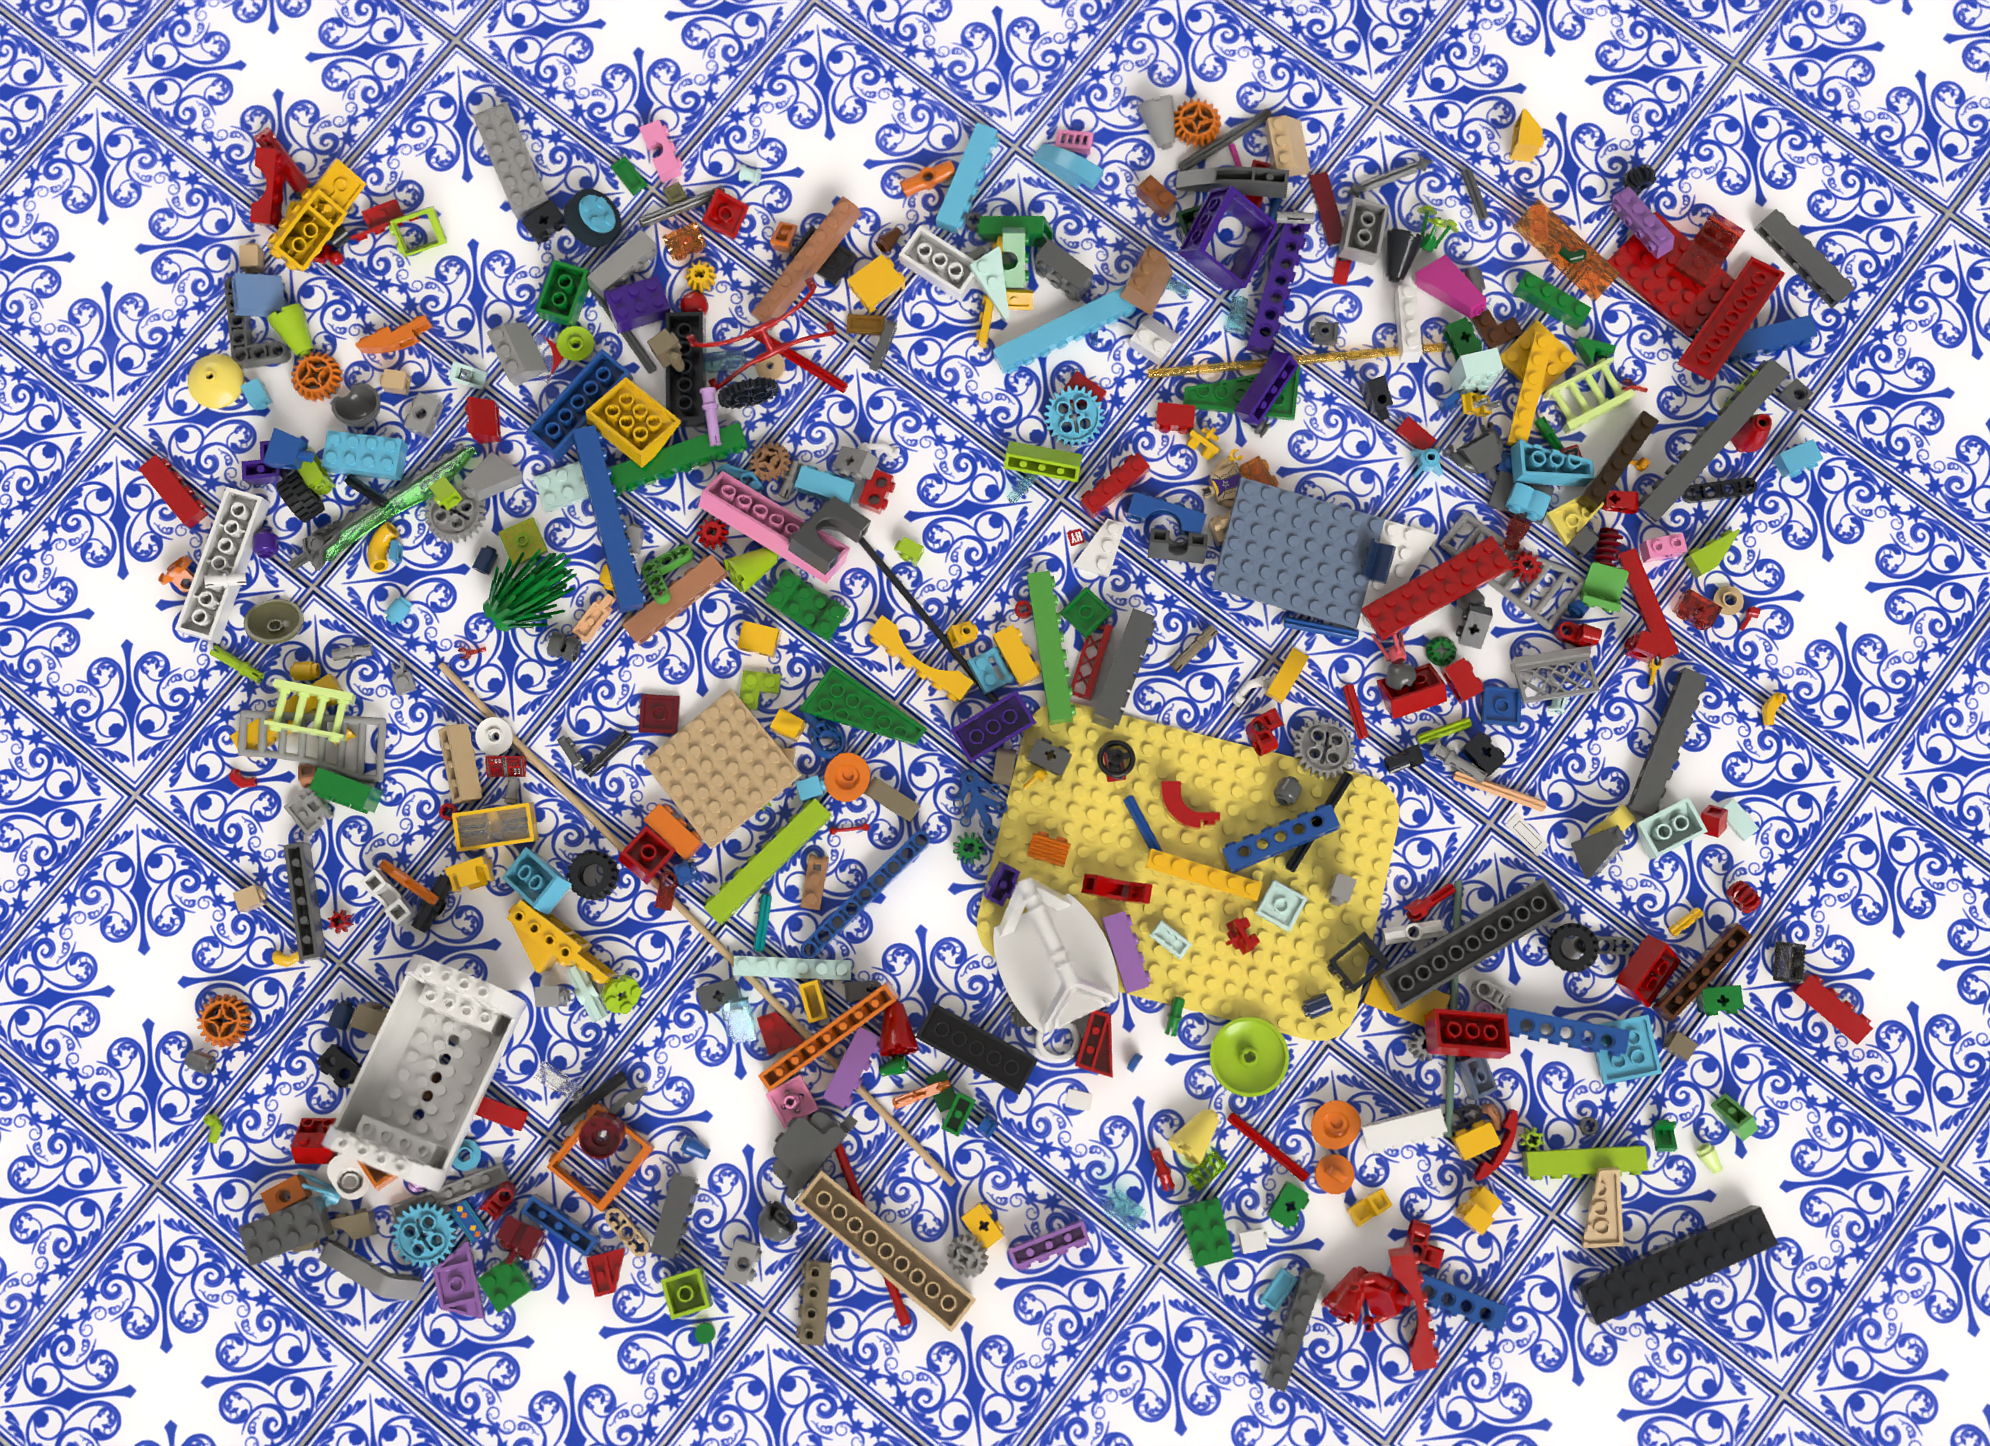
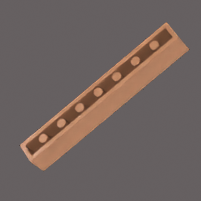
M842 196L751 314L758 322L762 324L773 318H778L788 310L806 287L805 280L810 277L813 278L862 215L857 205Z

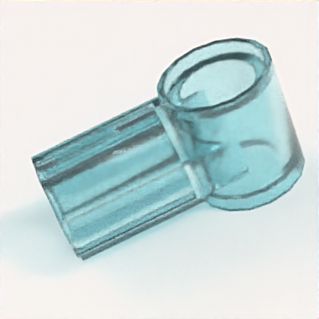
M1243 296L1232 297L1226 333L1244 335L1248 299Z

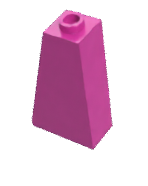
M1446 254L1415 273L1414 284L1418 288L1467 318L1471 319L1474 316H1478L1486 309L1485 296Z

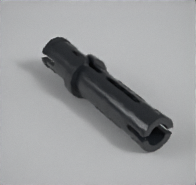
M624 730L599 755L596 754L595 758L582 770L591 778L603 766L606 767V763L633 738Z

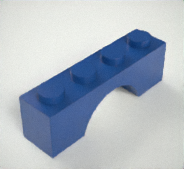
M1139 491L1133 494L1127 518L1145 523L1156 514H1166L1177 521L1180 527V534L1188 536L1189 532L1201 534L1207 514L1203 513L1201 509H1189L1182 503H1169L1165 498H1153L1148 493Z

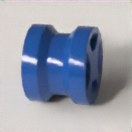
M986 1114L976 1131L984 1133L985 1137L989 1139L999 1125V1122L991 1120L990 1116Z

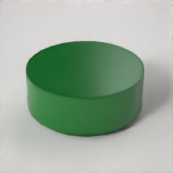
M707 1322L700 1324L695 1330V1338L701 1344L710 1343L716 1335L714 1326Z

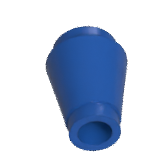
M687 1135L680 1148L684 1151V1154L704 1160L707 1159L711 1152V1149L696 1137Z

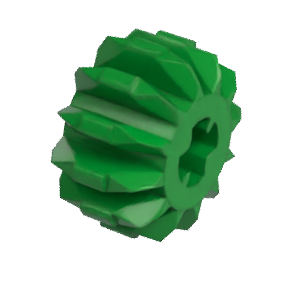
M964 832L965 839L957 836L961 843H953V846L959 848L953 850V854L961 853L956 859L959 861L964 857L963 864L965 865L967 860L970 859L971 865H973L974 857L981 861L978 853L985 854L984 850L979 849L985 847V843L978 844L982 837L979 836L974 840V832L971 833V838H968L967 832ZM966 844L969 846L974 845L972 853L964 851L966 850V847H964Z

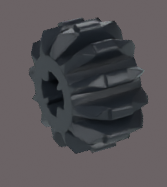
M1641 164L1625 173L1622 178L1625 188L1630 187L1634 193L1644 191L1655 183V171L1649 164Z

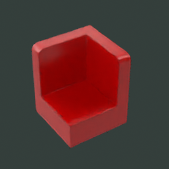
M1709 804L1701 812V820L1708 830L1704 834L1716 838L1722 835L1727 828L1728 809Z

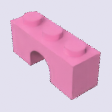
M656 120L639 127L648 151L653 149L663 150L659 157L652 159L661 182L664 183L681 176L680 168L683 165L680 158L675 157L673 153L676 152L673 141L669 142L667 136L670 134L666 125L662 126L660 120Z

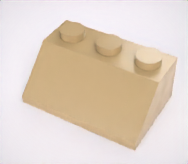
M1286 115L1267 118L1265 132L1272 169L1289 170V177L1310 174L1301 121Z

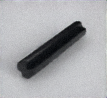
M348 475L344 481L348 486L380 507L385 508L389 504L387 497L353 475Z

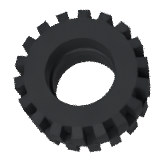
M294 471L276 484L277 491L285 504L302 522L307 523L325 510L324 503L319 495L306 485L297 471Z
M587 850L583 854H577L578 857L576 859L573 858L571 860L573 862L572 865H569L567 868L569 869L567 878L572 883L571 890L577 893L578 896L591 900L604 899L606 895L610 896L613 893L612 890L616 889V882H619L620 878L618 877L619 869L616 867V862L610 856L596 850ZM598 864L603 870V878L598 885L593 887L587 886L583 878L584 872L590 865Z
M1573 922L1559 926L1551 933L1547 942V952H1549L1550 960L1554 962L1553 964L1556 967L1558 966L1561 970L1570 973L1581 972L1589 968L1597 959L1600 949L1596 934L1589 927L1580 923ZM1568 936H1577L1585 944V952L1578 959H1570L1562 952V942Z

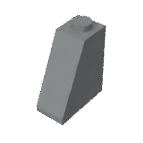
M491 452L463 480V492L467 497L474 498L479 502L522 483V471Z

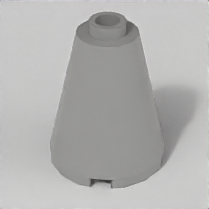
M1172 95L1160 96V99L1154 100L1153 98L1139 104L1138 111L1157 148H1162V150L1172 148V144L1175 143L1174 100Z

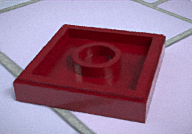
M642 694L638 732L657 734L678 733L681 697Z

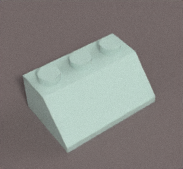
M1689 797L1636 823L1640 843L1649 860L1657 858L1708 832Z

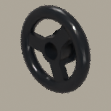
M1121 740L1106 742L1099 749L1097 755V763L1101 771L1113 778H1120L1129 774L1134 768L1136 761L1132 747ZM1121 746L1127 750V753H1123L1120 749L1111 750L1109 747ZM1104 752L1109 756V761L1112 763L1111 770H1108L1103 763ZM1115 755L1119 756V757H1120V760H1119V761H1115V760L1113 759V756H1115ZM1130 758L1127 768L1116 772L1118 765L1122 764L1125 759Z

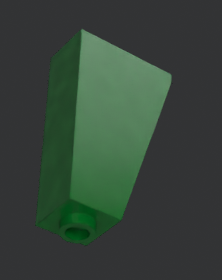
M980 216V222L977 223V234H979L983 241L997 242L998 236H1003V227H1025V234H1029V245L1025 246L1042 248L1049 239L1053 241L1054 231L1045 216Z

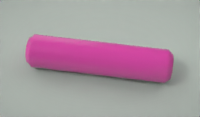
M1232 143L1229 145L1235 167H1242L1236 146Z

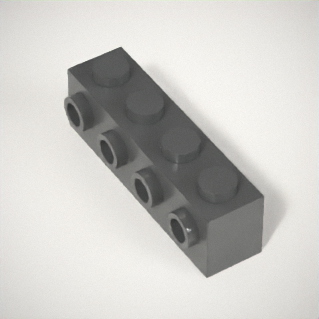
M678 1172L673 1173L650 1250L651 1253L671 1259L675 1258L676 1255H680L683 1247L681 1238L682 1235H686L689 1223H686L688 1215H692L695 1205L692 1203L694 1195H698L700 1184H698L699 1178Z

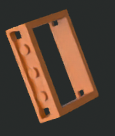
M597 1103L587 1110L586 1114L588 1116L584 1121L580 1120L573 1128L575 1132L572 1136H567L562 1141L560 1151L558 1153L555 1151L551 1155L547 1168L600 1212H604L655 1147L622 1120L625 1125V1132L643 1148L602 1199L597 1197L559 1165L579 1141V1133L583 1125L593 1115L609 1111L602 1103Z

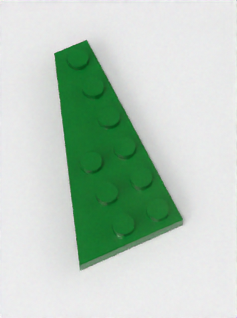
M1300 365L1265 418L1294 421ZM1259 373L1236 377V379L1227 381L1221 380L1211 384L1206 383L1185 387L1183 404L1196 405L1195 409L1236 414L1234 409Z
M834 665L831 666L799 708L800 712L916 746L927 730Z

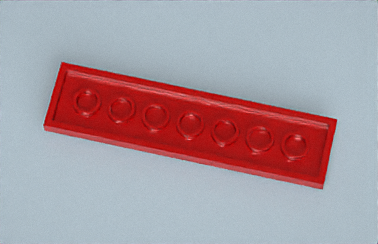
M1751 256L1684 352L1677 365L1712 382L1784 278L1785 272Z
M1490 536L1361 608V613L1382 642L1511 570L1513 564L1495 539Z

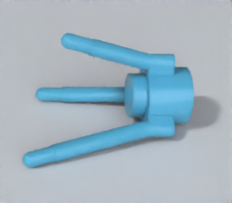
M301 1170L297 1171L299 1175L325 1187L321 1189L302 1184L303 1188L322 1193L321 1196L326 1207L330 1208L331 1204L337 1205L340 1194L333 1185Z

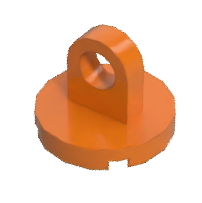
M188 555L180 557L167 567L166 574L161 573L159 575L158 581L162 585L172 582L182 592H189L190 586L183 585L182 579L187 578L193 581L194 574L187 568L191 564L192 559Z
M1330 1154L1322 1157L1317 1162L1314 1175L1317 1185L1323 1191L1329 1194H1341L1352 1186L1355 1171L1347 1158L1338 1154Z

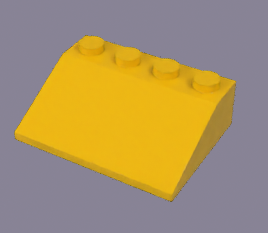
M627 377L622 379L586 410L587 424L589 426L595 425L596 430L600 431L604 438L642 468L658 454L681 424L680 419Z

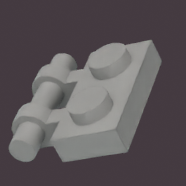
M307 787L305 792L308 796L305 799L298 794L284 806V809L302 831L310 837L324 825L320 819L323 815L328 820L332 819L335 815L331 811L332 808L325 804L320 797L315 796V791ZM313 802L319 808L316 812L309 806Z

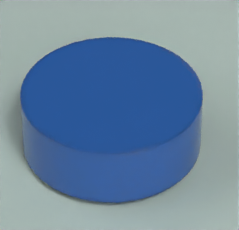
M1138 1052L1135 1053L1127 1066V1070L1133 1073L1143 1056Z

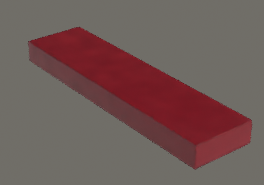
M1328 172L1309 175V182L1327 246L1338 244L1341 240L1343 226Z

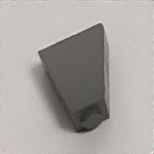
M1619 825L1577 840L1571 843V846L1585 878L1589 879L1602 872L1626 844Z

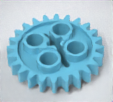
M1077 385L1074 390H1071L1070 386H1068L1067 392L1061 388V395L1054 393L1056 399L1049 398L1052 405L1045 406L1050 410L1044 413L1045 416L1049 417V419L1044 421V423H1050L1047 431L1053 430L1054 432L1051 434V437L1057 435V442L1063 439L1064 445L1070 441L1071 447H1073L1074 442L1081 446L1082 440L1088 444L1087 438L1090 437L1094 440L1093 433H1100L1097 427H1103L1099 420L1105 419V417L1100 416L1104 409L1098 408L1102 402L1096 403L1095 400L1098 396L1091 397L1092 390L1085 393V387L1078 391ZM1070 400L1074 402L1075 413L1080 415V417H1077L1078 433L1075 432L1073 419L1069 418L1072 414ZM1079 400H1084L1087 403L1085 410L1077 408L1076 403ZM1060 404L1068 406L1069 410L1066 414H1061L1058 411ZM1084 418L1088 419L1091 423L1088 429H1083L1080 426V421ZM1065 422H1069L1072 425V430L1068 433L1064 432L1061 428Z
M427 1201L423 1207L422 1202H419L417 1208L412 1204L409 1206V1210L404 1209L402 1211L403 1215L397 1217L399 1222L393 1224L397 1230L391 1232L396 1238L391 1242L398 1244L394 1251L401 1250L398 1257L405 1255V1263L412 1260V1266L419 1262L420 1268L425 1263H427L428 1267H431L433 1261L438 1265L440 1258L445 1260L447 1258L446 1253H452L453 1250L450 1247H454L457 1244L452 1239L458 1237V1234L453 1232L458 1229V1226H452L455 1219L449 1220L448 1217L451 1212L443 1213L445 1210L444 1206L439 1210L437 1209L438 1203L430 1207V1201ZM426 1217H431L434 1220V1225H428L425 1221ZM407 1226H413L416 1231L415 1234H410ZM421 1233H428V1236H422ZM434 1235L441 1236L442 1243L435 1242ZM416 1244L423 1245L424 1252L417 1251Z

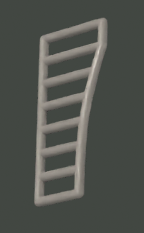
M1464 512L1439 543L1442 549L1454 557L1469 549L1479 535L1483 533L1488 537L1492 536L1499 545L1507 549L1505 555L1508 559L1514 553L1520 555L1521 551H1525L1492 531L1468 512ZM1467 521L1475 529L1462 546L1456 550L1449 542ZM1539 557L1536 561L1542 562V572L1538 574L1536 580H1531L1519 597L1509 591L1519 578L1516 577L1514 579L1512 577L1515 572L1512 573L1504 585H1501L1495 579L1487 582L1545 629L1551 630L1568 609V604L1574 602L1581 593L1585 579L1571 568ZM1550 569L1560 572L1561 575L1534 609L1524 602ZM1570 577L1577 585L1548 621L1539 613L1566 579Z
M242 710L240 712L239 756L302 762L325 768L359 782L381 783L384 779L387 723L385 718L343 717L340 734L346 736L347 723L359 724L356 772L345 768L346 741L340 740V743H338L337 765L325 761L326 737L318 736L317 758L306 756L307 734L299 733L298 754L286 752L287 730L282 729L279 732L278 751L266 750L267 726L264 724V721L273 719L275 712ZM283 712L281 723L287 724L288 720H294L295 713ZM304 713L300 727L307 728V721L314 722L315 714ZM324 714L320 730L327 731V722L334 723L336 715ZM248 718L260 719L258 749H246ZM367 724L378 725L376 775L364 774Z

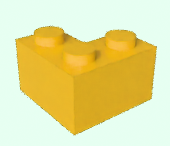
M1479 1185L1469 1192L1468 1195L1470 1197L1466 1202L1463 1201L1457 1207L1455 1216L1473 1232L1483 1235L1495 1220L1492 1215L1503 1202L1487 1188Z

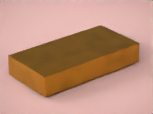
M848 314L847 334L882 335L885 327V316Z

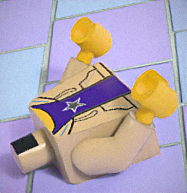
M1233 449L1230 452V456L1220 461L1212 470L1208 480L1210 486L1201 489L1204 499L1214 496L1217 505L1222 504L1223 507L1232 509L1239 480L1242 477L1237 462L1234 463V460H1242L1243 455L1235 457V453L1239 449Z

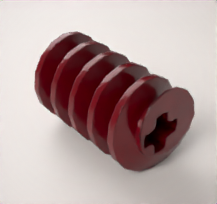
M1603 527L1599 530L1601 534L1598 535L1599 541L1596 543V555L1593 557V561L1617 567L1612 561H1618L1619 559L1614 556V554L1620 553V550L1615 547L1622 546L1617 540H1622L1623 536L1616 529Z

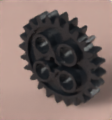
M757 377L753 380L749 378L747 381L743 379L741 382L729 384L728 387H723V390H720L717 395L719 405L726 409L730 407L731 409H740L742 407L748 408V406L761 405L764 402H768V399H774L773 397L779 393V388L775 379H766V377L759 379Z

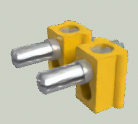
M1471 392L1461 395L1463 414H1475L1479 417H1486L1492 414V409L1501 406L1500 400L1490 403V396L1487 395L1478 396L1477 393Z

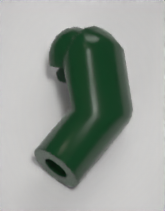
M1565 246L1558 252L1561 257L1571 264L1582 262L1587 256V252L1584 249L1571 252Z

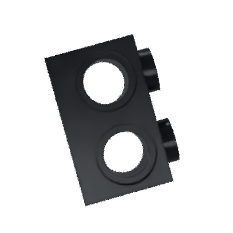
M331 1044L316 1061L320 1066L319 1070L325 1075L333 1077V1082L340 1088H348V1084H354L362 1067L339 1044ZM332 1056L336 1058L334 1066H331L329 1062ZM346 1069L350 1070V1077L348 1079L344 1077Z

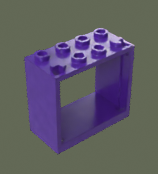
M1232 185L1211 189L1177 253L1224 291L1246 288L1248 283L1251 282L1254 271L1259 267V262L1266 253L1270 240L1275 236L1274 233L1279 224ZM1226 210L1250 229L1230 270L1205 251Z

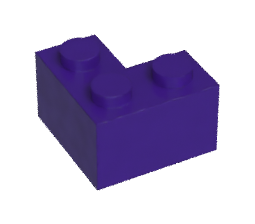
M270 440L260 441V460L241 461L242 480L250 486L274 484L287 477V469L271 468L263 462Z

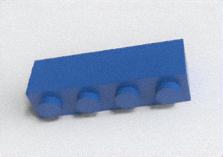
M537 1193L530 1196L520 1213L585 1257L591 1255L602 1238Z

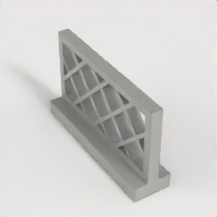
M1585 646L1514 657L1510 667L1512 673L1514 672L1522 703L1526 704L1599 692L1600 688L1590 659V647ZM1586 662L1588 669L1584 673L1575 666L1578 663ZM1565 666L1570 671L1567 675H1564L1557 671V668ZM1545 668L1551 674L1548 678H1545L1538 674V671ZM1526 671L1532 677L1529 681L1521 678L1520 672ZM1572 671L1582 676L1578 683L1569 678ZM1553 674L1563 679L1560 685L1550 681ZM1534 677L1544 682L1541 688L1531 684ZM1586 678L1592 682L1593 687L1586 688L1581 685V682ZM1567 681L1574 685L1575 688L1572 691H1567L1562 688V685ZM1548 684L1555 688L1556 691L1553 694H1548L1543 691V688ZM1529 687L1536 691L1537 694L1533 697H1527L1525 690Z

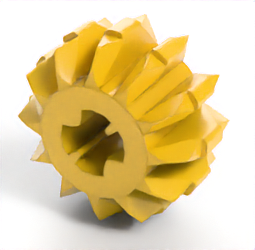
M700 260L698 265L692 263V269H686L688 274L685 275V279L688 281V287H692L694 292L700 289V292L703 293L705 288L710 291V285L715 286L714 279H717L714 267H709L710 265L707 261L703 265Z

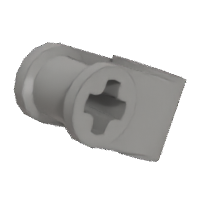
M1477 980L1471 985V992L1475 997L1484 1000L1494 1009L1501 1012L1504 1010L1503 1006L1507 998L1512 995L1507 990L1487 980ZM1480 984H1483L1486 988L1484 994H1481L1478 990Z

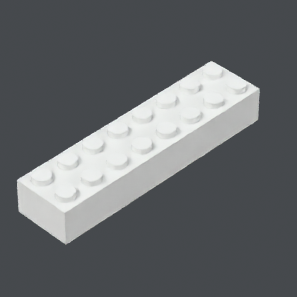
M226 487L175 630L192 637L220 644L241 585L229 586V588H224V586L206 588L204 576H217L223 573H227V575L242 574L246 572L253 553V535L261 530L270 502L266 499Z

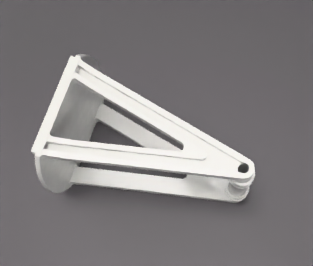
M1033 878L1020 881L1016 885L1000 925L994 927L995 958L1003 984L1014 1005L1036 1030L1046 1034L1116 1002L1119 994L1117 970L1111 949L1101 928L1078 900L1069 893L1062 895ZM1025 906H1027L1029 912L1022 914Z

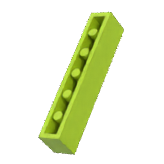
M1641 1145L1522 1151L1524 1176L1530 1177V1180H1542V1176H1550V1179H1562V1175H1570V1178H1582V1174H1590V1177H1596L1598 1168L1618 1167L1620 1169V1176H1622V1172H1629V1175H1642V1171H1648L1646 1146Z

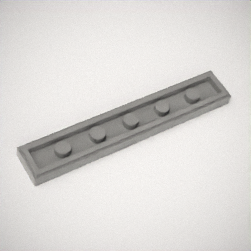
M504 1162L442 1185L440 1192L429 1190L390 1206L394 1221L399 1222L397 1217L403 1215L402 1211L404 1209L409 1210V1206L412 1204L417 1208V1204L422 1202L424 1207L426 1202L430 1201V1207L438 1203L437 1209L510 1180Z

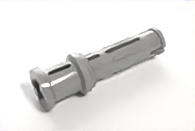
M1440 741L1437 742L1430 754L1431 757L1435 756L1443 761L1444 765H1451L1482 784L1488 773L1456 755L1455 750H1449L1441 745Z

